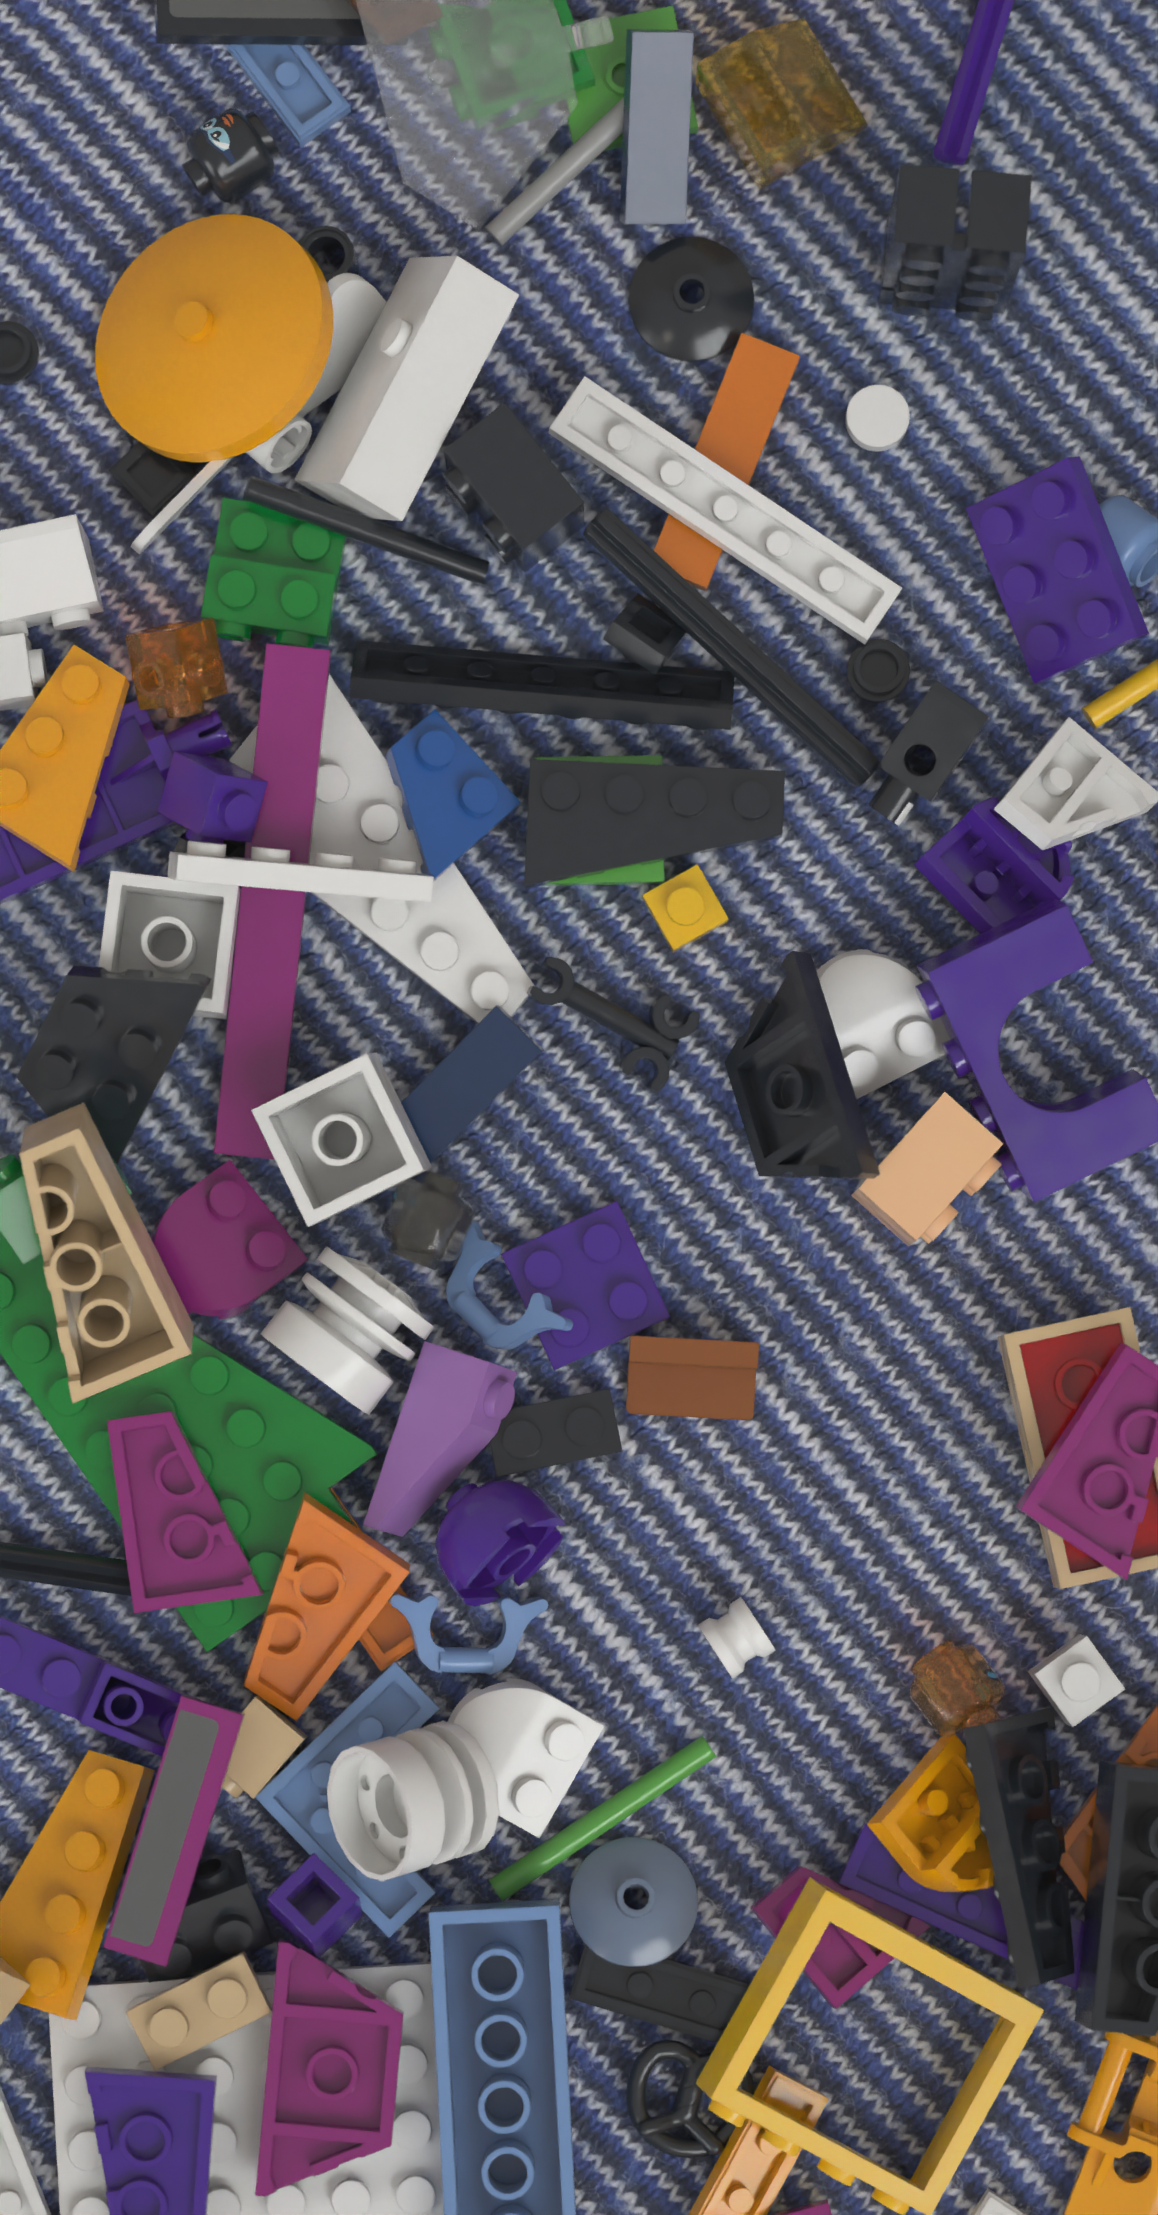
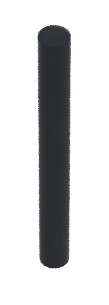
M252 475L247 482L243 500L479 585H482L487 574L489 561Z

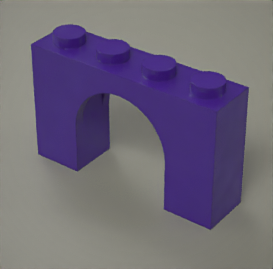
M1055 898L916 965L924 981L915 986L920 1002L931 1021L941 1017L950 1037V1040L942 1043L947 1060L958 1078L966 1074L968 1075L977 1097L968 1100L970 1109L975 1119L990 1132L994 1131L996 1138L1003 1143L1001 1146L1003 1154L995 1157L1002 1164L998 1169L1011 1192L1020 1188L1021 1192L1033 1202L1158 1142V1102L1147 1078L1133 1069L1076 1097L1056 1103L1033 1102L1018 1096L1008 1085L1002 1073L998 1054L999 1039L1002 1027L1014 1007L1036 990L1093 963L1067 904Z

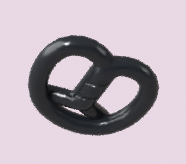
M666 2039L653 2042L644 2048L635 2059L629 2073L626 2088L628 2115L637 2134L653 2148L665 2154L681 2158H702L718 2155L725 2148L736 2125L725 2120L713 2132L698 2118L703 2090L696 2084V2081L712 2052L699 2054L687 2044ZM666 2059L675 2060L682 2064L683 2071L673 2108L669 2112L650 2117L646 2105L648 2077L658 2062ZM748 2069L738 2088L753 2095V2077ZM682 2127L693 2138L677 2137L666 2131Z

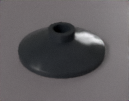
M701 237L676 238L653 249L638 265L629 289L630 315L641 338L659 354L683 362L709 360L731 349L738 342L741 333L746 332L754 309L753 284L742 261L724 245ZM688 284L698 285L703 290L704 297L698 303L689 304L681 298V289Z

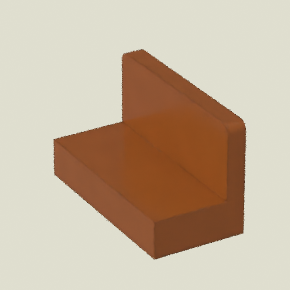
M630 1336L627 1412L638 1415L751 1420L754 1416L759 1342Z

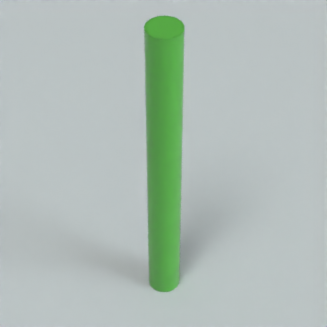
M702 1735L489 1879L492 1887L502 1901L506 1900L717 1756Z

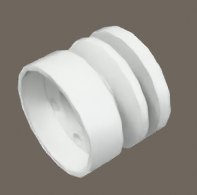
M326 1246L317 1259L339 1275V1279L329 1289L307 1272L301 1280L320 1301V1304L314 1312H311L295 1303L285 1301L261 1332V1335L335 1392L369 1415L394 1382L388 1372L375 1360L377 1355L384 1349L399 1358L410 1361L415 1353L392 1335L402 1323L426 1340L435 1327L424 1319L409 1295L362 1260L339 1255Z
M440 1721L420 1729L409 1730L395 1737L388 1736L342 1751L331 1767L327 1796L329 1816L336 1839L349 1861L366 1877L385 1881L431 1866V1864L437 1865L454 1858L466 1856L483 1850L495 1834L499 1815L497 1784L488 1758L477 1740L460 1725Z

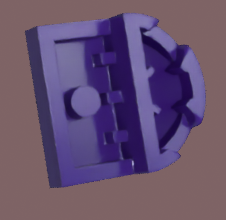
M991 797L976 804L914 864L980 934L1053 898L1060 901L1070 889L1074 879V875H1070L1068 856L1072 848L1071 840L1041 850L994 810L1000 802L998 797Z

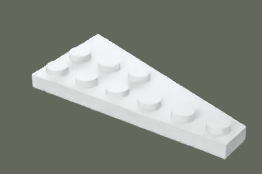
M329 674L309 864H314L315 852L354 856L353 868L378 870L379 858L417 861L416 873L422 874L420 866L423 860L413 830L408 831L401 808L403 802L402 793L398 786L393 783L386 759ZM258 725L229 760L253 773ZM455 864L433 882L432 903L311 892L477 1024L496 1005L502 1007L513 1017L529 997L527 994L529 987L534 986Z

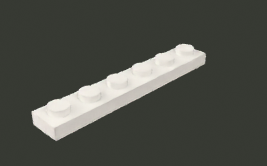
M585 376L549 428L550 435L863 644H866L902 590V587Z

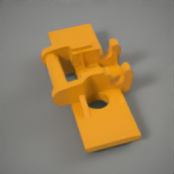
M1105 2032L1104 2038L1109 2041L1079 2122H1071L1067 2132L1068 2137L1088 2146L1063 2215H1158V2032L1156 2036ZM1135 2052L1150 2059L1124 2128L1121 2132L1116 2133L1104 2127L1132 2053ZM1134 2151L1143 2152L1150 2156L1149 2168L1139 2178L1126 2179L1118 2175L1114 2170L1113 2162L1115 2157L1120 2159L1125 2154Z

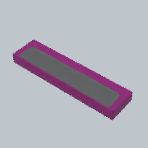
M186 1695L181 1696L104 1948L166 1967L168 1965L243 1723L244 1713Z

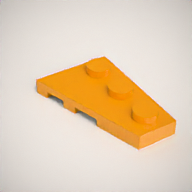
M73 645L0 749V826L72 872H75L80 855L79 844L86 820L91 818L96 801L95 790L105 757L109 756L130 686L126 676L76 645Z

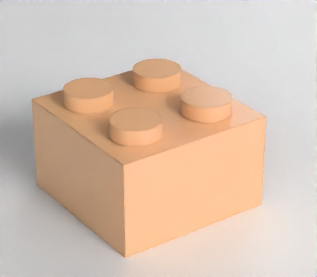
M944 1092L878 1165L880 1175L874 1179H866L851 1196L907 1246L913 1244L919 1237L929 1244L935 1240L959 1213L950 1203L962 1189L972 1196L1002 1165L993 1155L1003 1143Z

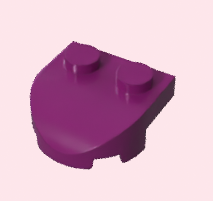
M228 1160L175 1199L152 1230L151 1240L187 1313L194 1312L205 1316H218L219 1320L243 1313L256 1300L300 1269L309 1260L231 1160Z

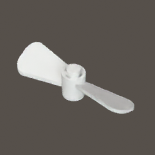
M339 274L327 282L333 306V336L327 363L313 393L302 409L282 430L254 449L245 452L270 473H279L286 470L305 451L311 438L312 428L303 416L343 387L387 303L374 286L357 274ZM233 457L210 461L133 541L131 548L138 554L142 553Z

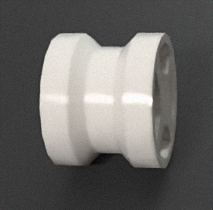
M741 1597L730 1603L728 1613L718 1620L708 1618L698 1624L732 1679L744 1671L745 1662L755 1656L766 1657L775 1651L772 1643Z

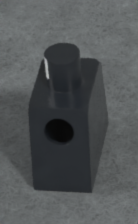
M935 680L878 764L889 775L868 805L900 826L920 796L930 802L934 801L991 718ZM919 745H926L931 748L936 757L925 775L916 774L908 764V760Z

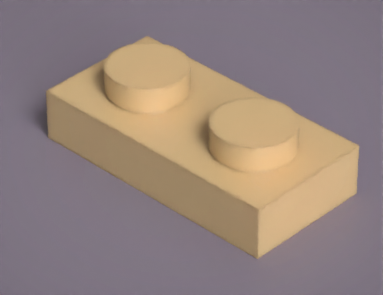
M245 1951L128 2009L126 2014L154 2071L271 2013L272 2006Z

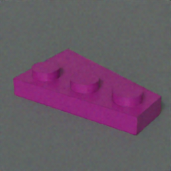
M1120 1343L1015 1506V1508L1125 1580L1128 1579L1133 1560L1130 1554L1139 1522L1143 1523L1149 1500L1146 1498L1155 1460L1158 1457L1157 1364L1127 1344Z
M174 1411L107 1420L134 1613L264 1594Z

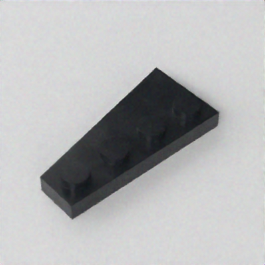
M530 759L524 889L573 877L581 878L601 874L604 871L638 864L646 865L666 861L669 858L699 852L707 853L781 838L783 831L785 771Z
M1054 1707L963 1728L967 1745L966 1761L974 1777L980 1805V1827L987 1838L994 1870V1892L1001 1903L1008 1936V1957L1015 1968L1019 1988L1041 1985L1075 1973L1069 1891L1065 1885L1057 1882L1056 1867L1060 1863L1062 1853H1065L1064 1829L1052 1823L1050 1790L1060 1789L1058 1761H1047L1045 1738L1046 1731L1056 1730Z

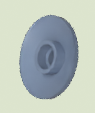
M626 1837L601 1845L581 1863L570 1888L569 1909L571 1920L578 1936L594 1954L605 1961L619 1966L644 1967L668 1958L687 1940L697 1917L698 1894L689 1868L674 1851L654 1840ZM632 1887L642 1889L647 1895V1905L640 1910L629 1908L623 1899L624 1892Z

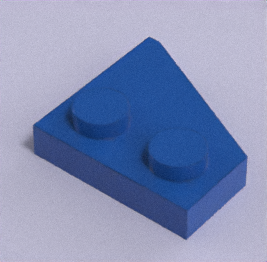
M436 709L397 741L385 755L393 783L398 786L402 793L403 802L401 808L408 831L413 830L423 860L420 866L421 873L433 876L434 881L510 815L521 803Z

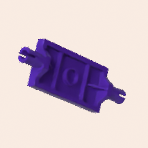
M141 698L123 706L109 756L105 757L95 790L97 797L91 818H87L79 844L80 855L75 870L178 824L157 812L174 751L209 756L224 748L233 747L216 709L206 716L164 734L162 729L155 730ZM0 826V904L72 872Z

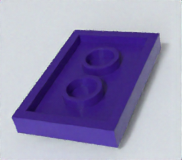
M1080 456L1067 457L966 508L1034 684L1047 682L1149 634Z

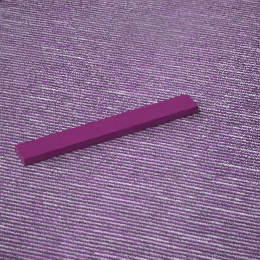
M266 643L253 774L266 780L268 784L251 843L246 842L244 858L251 859L252 847H267L290 850L289 862L310 863L331 650ZM241 886L214 1153L275 1160L251 1110L286 1093L306 892Z

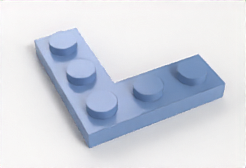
M396 1661L255 1797L310 1856L315 1853L360 1898L362 1910L389 1938L436 1893V1889L418 1871L385 1881L366 1877L349 1861L336 1839L329 1816L327 1786L331 1767L342 1751L388 1736L395 1737L409 1730L420 1728L440 1708Z

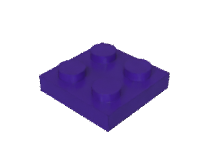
M618 1201L501 1254L526 1310L534 1293H541L549 1296L553 1312L569 1318L573 1322V1327L570 1331L546 1330L538 1333V1337L554 1371L670 1318Z

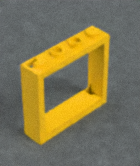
M809 1877L698 2077L696 2084L712 2099L708 2109L722 2119L738 2127L742 2126L746 2118L766 2128L762 2138L771 2145L794 2157L797 2156L801 2148L821 2158L817 2168L847 2186H851L856 2177L872 2185L875 2189L871 2196L879 2203L901 2215H906L910 2207L925 2215H932L1043 2014L1044 2009L1025 1995ZM829 1922L1000 2015L998 2022L910 2180L738 2088Z

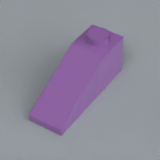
M424 1341L363 1525L403 1537L497 1434L501 1420L508 1415L513 1405L515 1396L513 1384L517 1372Z

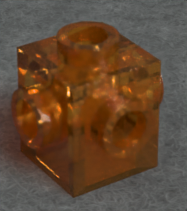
M214 618L165 623L125 635L139 710L166 708L167 718L185 717L204 712V700L228 693Z

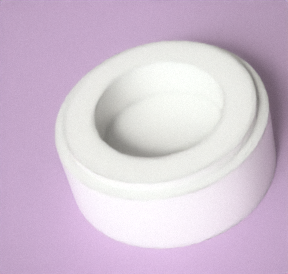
M885 385L867 386L858 391L848 405L845 418L848 434L858 446L866 450H888L897 445L907 431L910 419L909 407L904 397L895 389Z

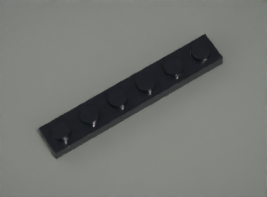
M356 640L350 677V698L369 699L378 703L405 702L428 704L446 709L456 707L488 709L506 714L524 712L559 715L568 719L595 718L619 720L636 725L654 723L687 726L696 730L710 728L731 730L735 677L729 671L662 666L654 675L641 665L635 663Z

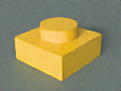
M698 864L642 895L644 903L673 953L729 921Z

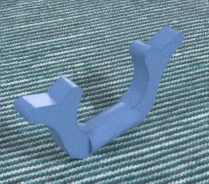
M467 1218L461 1222L463 1246L459 1260L447 1283V1301L450 1308L457 1312L483 1340L484 1344L496 1349L510 1350L518 1347L540 1332L546 1330L570 1331L572 1329V1320L553 1312L549 1296L541 1293H534L532 1295L526 1312L517 1322L509 1326L502 1324L476 1297L473 1284L480 1268L488 1261L499 1257L502 1253V1248L499 1244L486 1241L477 1221Z
M394 1592L388 1600L408 1621L418 1658L430 1670L438 1673H485L491 1675L501 1672L512 1662L526 1626L532 1619L548 1608V1602L539 1596L517 1603L510 1597L503 1595L497 1601L503 1619L501 1636L497 1642L486 1648L443 1647L433 1642L430 1632L431 1618L438 1606V1599L433 1594L426 1593L414 1600Z

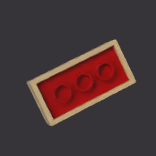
M1130 1307L997 1337L1030 1483L1120 1343L1127 1344L1141 1354ZM1158 1457L1155 1460L1146 1498L1149 1500L1143 1523L1139 1522L1130 1554L1133 1560L1129 1574L1158 1568ZM1039 1523L1054 1588L1064 1589L1119 1577Z

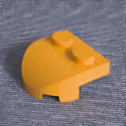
M956 1734L942 1736L867 1825L905 1873L926 1888L942 1892H965L993 1886L994 1870L987 1838L980 1827V1805L974 1777L966 1761V1747Z

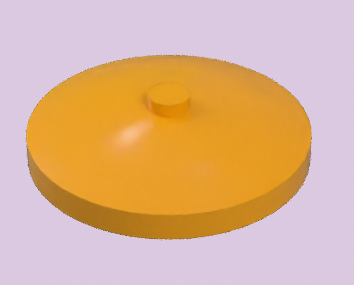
M222 214L203 217L187 222L158 238L136 257L122 274L107 300L99 323L95 345L96 376L100 392L112 416L123 429L140 443L158 454L179 461L210 462L213 460H224L243 454L269 440L282 430L305 405L317 386L328 360L333 336V306L329 287L323 272L309 252L288 233L270 222L252 216Z

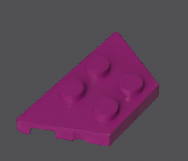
M280 1940L278 1944L255 2196L270 2195L275 2193L277 2189L310 2176H318L338 2168L340 2164L355 2158H363L391 2147L393 2138L404 2011L290 1940Z

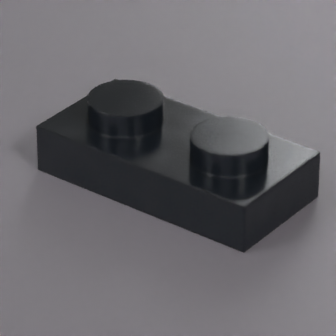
M610 1389L512 1408L508 1415L501 1420L497 1434L490 1441L497 1477L623 1452Z

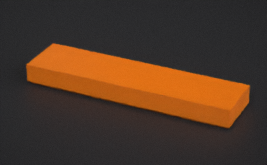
M741 333L695 450L749 485L799 363L800 355ZM670 514L667 516L654 551L691 586L704 591L708 589L723 551Z

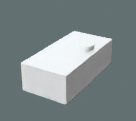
M459 256L409 258L305 458L295 481L340 508L371 519L403 521L519 294Z

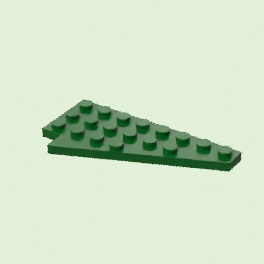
M0 1231V1354L121 1529L122 1525L107 1420L174 1411L264 1592V1594L176 1607L206 1652H209L266 1612L304 1492L357 1527L330 1488L374 1458L379 1452L374 1445L194 1333L191 1354L72 1404L64 1353L61 1352L56 1329L57 1320L51 1292L50 1290L48 1291L43 1268V1255L40 1253L23 1264Z

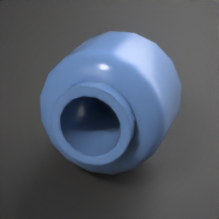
M1117 495L1109 497L1099 504L1130 586L1135 584L1137 587H1143L1158 573V519L1127 496Z

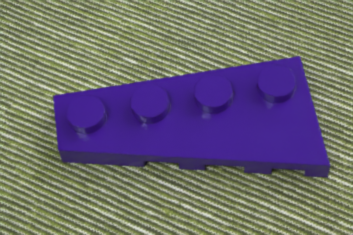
M86 2067L84 2072L88 2095L90 2094L98 2152L101 2154L107 2187L106 2197L109 2214L207 2215L217 2076Z

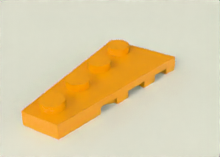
M88 1750L0 1902V1956L31 1984L17 2003L66 2019L77 2020L155 1770Z

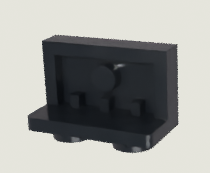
M233 1850L222 1855H210L200 1860L168 1965L165 1967L139 1959L149 1983L177 1980L219 1964L243 1951L248 1953L273 1943L270 1927L249 1881L245 1860L240 1850Z

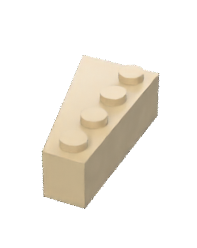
M81 1103L25 1127L19 1154L36 1233L39 1235L44 1260L43 1268L48 1291L50 1290L61 1352L64 1353L72 1404L191 1354L194 1325L85 1104Z

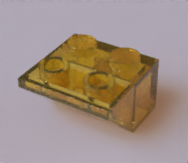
M804 18L751 31L697 63L695 84L759 190L868 127V123Z

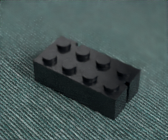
M900 164L884 230L878 303L892 304L893 312L910 316L927 315L930 313V308L955 310L957 318L969 321H987L993 318V313L1004 314L1026 253L1032 175L973 170L967 233H957L954 231L960 169Z

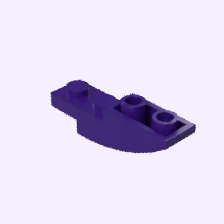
M0 1615V1688L73 1717L81 1724L163 1756L181 1696L186 1695L195 1699L198 1698L40 1629L37 1631Z

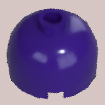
M512 1480L492 1481L479 1487L471 1483L460 1488L447 1501L446 1509L448 1512L440 1523L435 1547L440 1569L449 1585L465 1604L476 1607L499 1599L501 1596L494 1587L502 1584L513 1574L514 1582L517 1586H520L536 1573L560 1545L563 1535L556 1526H565V1522L553 1506L535 1489Z

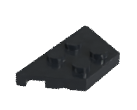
M792 951L786 955L781 964L788 974L775 997L761 998L750 1017V1024L746 1033L737 1039L724 1062L758 1175L773 1178L874 1179L880 1175L812 955L811 953Z
M73 965L60 987L18 1073L17 1079L48 1117L84 1103L107 1150L118 1165L212 978L204 974L191 973L188 980L153 977V971L127 969L124 972L114 973L106 970L104 967Z

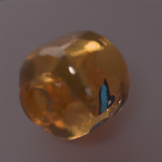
M946 1641L929 1651L911 1668L915 1678L909 1687V1695L939 1735L945 1737L958 1735L964 1732L963 1728L1000 1719V1715L995 1708L1005 1694V1685L975 1646L970 1644L956 1646L953 1641Z

